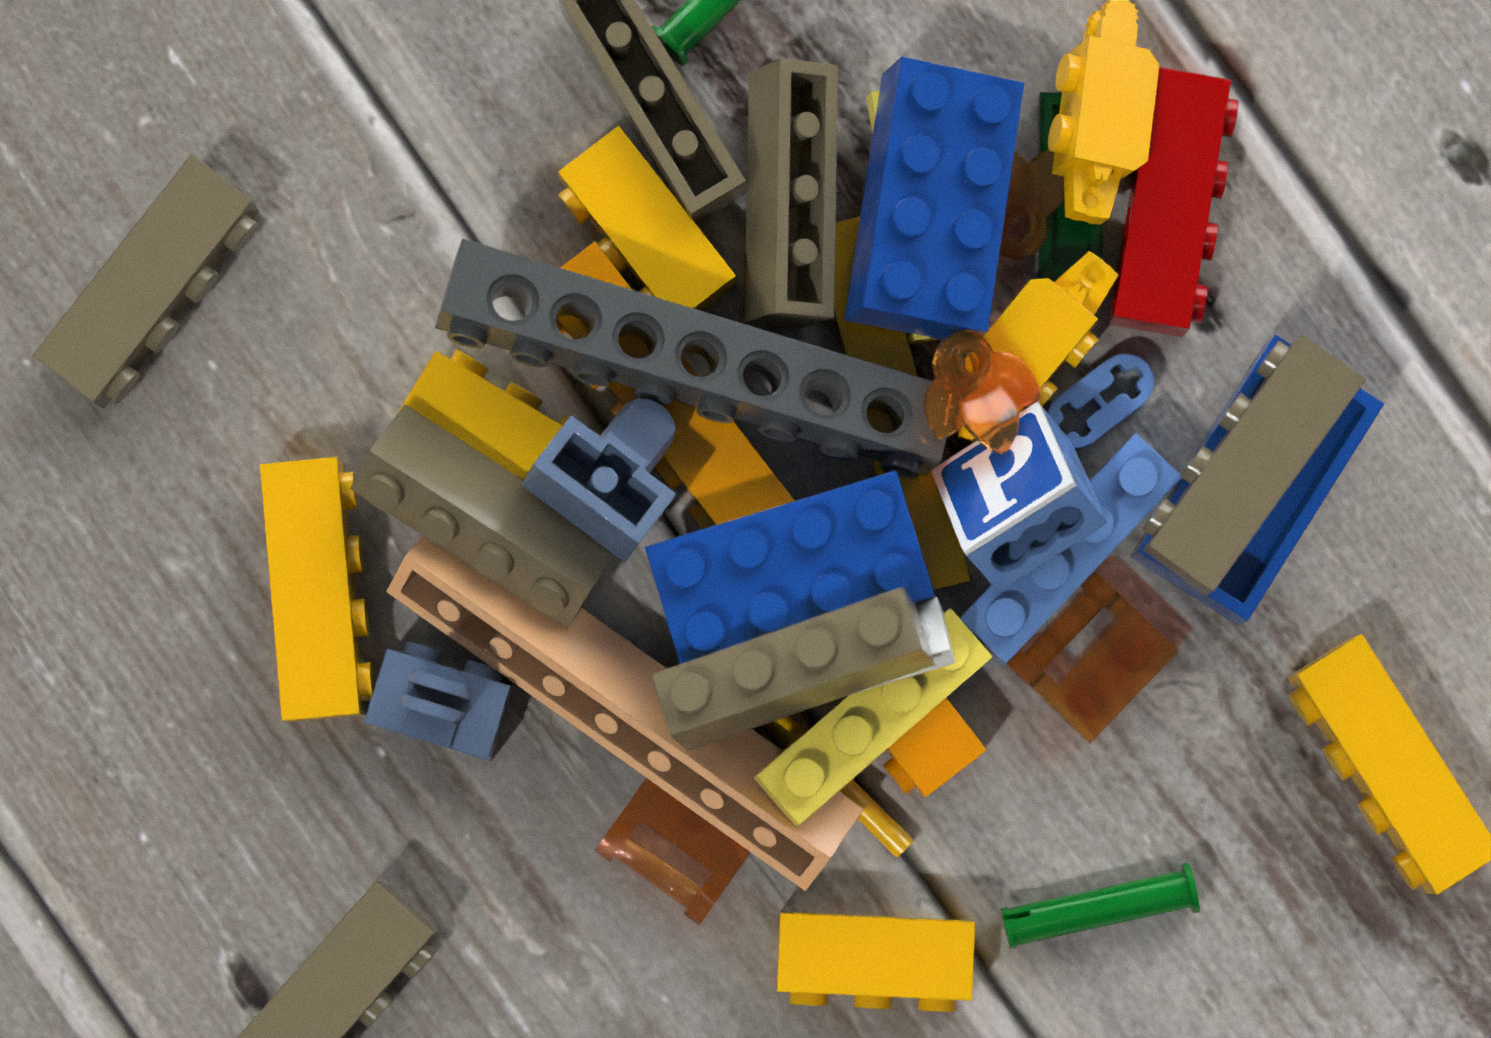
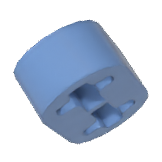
M1129 353L1117 354L1107 359L1057 397L1047 409V413L1059 426L1064 419L1060 411L1062 407L1067 406L1071 411L1076 412L1089 402L1093 403L1098 411L1084 423V428L1088 434L1082 438L1074 431L1066 435L1072 442L1075 450L1080 451L1093 444L1146 402L1151 396L1154 387L1153 373L1149 365L1140 357ZM1117 368L1122 374L1129 373L1131 370L1137 373L1139 380L1134 385V390L1138 395L1136 398L1131 400L1127 394L1122 393L1109 403L1103 400L1100 394L1108 389L1114 381V377L1110 372L1112 369Z

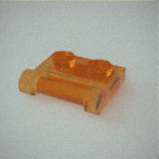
M1095 572L1081 584L1080 587L1084 592L1025 653L1019 650L1006 663V666L1026 686L1033 690L1088 744L1106 728L1178 652L1157 629ZM1103 609L1117 622L1056 684L1043 670Z
M647 778L595 849L596 853L609 862L616 858L687 909L683 915L698 925L701 924L751 853ZM639 821L713 872L702 888L629 837Z

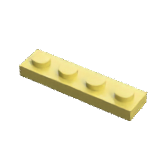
M951 608L944 613L956 663L849 695L754 777L756 782L795 827L802 824L993 657Z

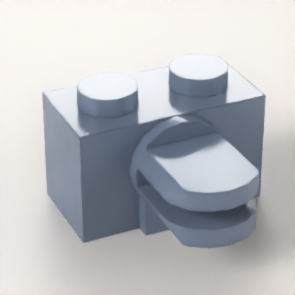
M638 398L625 404L599 436L571 415L532 465L521 485L625 563L676 495L674 491L650 474L674 440L675 424L672 416L663 405L651 399Z
M406 641L402 653L387 648L364 723L492 761L514 691L512 686L500 683L503 675L491 666L467 660L464 672L440 665L443 652Z

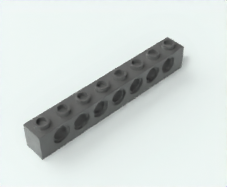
M463 238L455 256L435 325L436 329L448 332L447 338L461 346L481 349L485 347L486 343L509 350L510 357L513 360L528 366L546 367L549 362L572 369V375L576 379L591 385L608 386L610 381L635 388V395L641 399H651L661 405H669L673 400L697 407V414L705 419L719 423H733L734 419L758 425L759 433L768 438L784 442H793L796 440V437L821 444L820 451L831 457L842 460H856L858 456L881 462V469L887 473L896 470L898 477L908 479L918 478L919 474L927 476L941 462L959 389ZM500 297L514 298L523 306L525 317L519 320L504 319L495 311L493 301ZM565 315L580 319L587 329V336L582 339L565 337L558 330L556 319ZM625 334L639 336L647 344L649 356L644 358L628 356L622 351L618 337ZM696 353L704 357L710 366V375L696 377L689 374L681 363V355ZM756 371L763 374L771 384L772 393L767 396H759L750 392L744 384L743 373ZM819 390L825 393L832 403V413L823 415L810 409L805 400V391ZM878 408L885 411L893 422V432L881 433L875 430L868 422L867 409Z

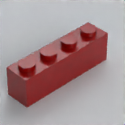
M1159 67L1149 156L1145 164L1133 171L1116 271L1119 276L1114 283L1108 325L1183 337L1190 330L1191 322L1201 323L1208 292L1207 285L1198 284L1201 260H1212L1218 233V224L1208 222L1212 198L1222 199L1228 173V162L1218 160L1222 136L1232 137L1239 105L1238 100L1228 98L1231 79Z

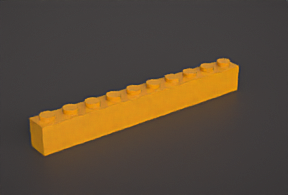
M595 241L560 267L561 269L631 289ZM570 315L561 316L556 319L558 330L561 334L565 333L570 339H582L587 336V329L580 319ZM625 334L618 337L622 351L633 358L649 356L648 346L639 336ZM681 355V363L684 369L689 374L699 377L684 356ZM610 381V385L606 386L618 401V404L610 410L614 417L625 404L639 398L634 393L635 388ZM589 384L594 390L599 387ZM675 400L669 405H663L672 416L675 424V434L670 448L654 469L671 490L682 484L696 503V505L688 510V513L701 530L795 501L734 422L719 423L705 419L697 414V407ZM945 698L886 750L891 759L885 762L883 767L905 795L916 789L922 798H926L986 752L987 749L950 701Z

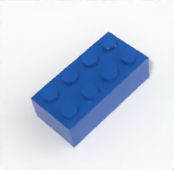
M902 56L882 74L845 321L966 345L988 332L1024 82Z
M1274 335L1262 346L1195 454L1203 445L1213 452L1227 432L1218 425L1223 415L1240 393L1249 399L1252 398L1265 380V378L1256 373V370L1278 341H1281L1286 346L1290 345L1288 342ZM1361 388L1358 390L1214 592L1204 596L1142 551L1151 538L1146 532L1131 553L1130 558L1234 624L1239 625L1247 622L1385 403ZM1181 479L1173 487L1166 499L1175 504L1189 483Z
M896 470L645 547L680 664L903 587L915 604L932 599L935 596Z

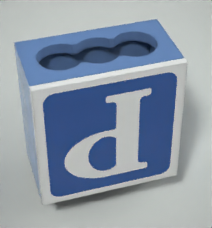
M1038 401L931 471L963 552L999 592L1108 523L1072 442Z

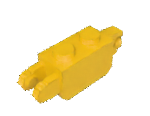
M1107 0L1100 7L1101 11L1095 10L1086 19L1087 23L1084 25L1086 30L1083 32L1082 42L1069 53L1063 55L1056 73V89L1062 92L1060 112L1054 117L1048 135V149L1054 152L1052 174L1064 176L1065 217L1076 221L1088 222L1089 224L1101 225L1110 219L1120 180L1145 164L1149 156L1159 63L1149 49L1136 46L1138 31L1136 20L1139 19L1137 16L1139 10H1136V4H1132L1129 0Z
M1089 251L1055 282L1049 278L1030 280L964 359L966 378L975 387L960 404L961 409L955 410L956 415L952 416L954 422L951 425L958 433L959 439L963 438L974 443L975 440L985 436L986 431H991L1006 412L1011 417H1014L1037 401L1044 407L1058 390V387L1049 380L1065 361L1076 368L1095 346L1099 338L1090 332L1098 323V318L1095 317V314L1119 276L1102 259Z

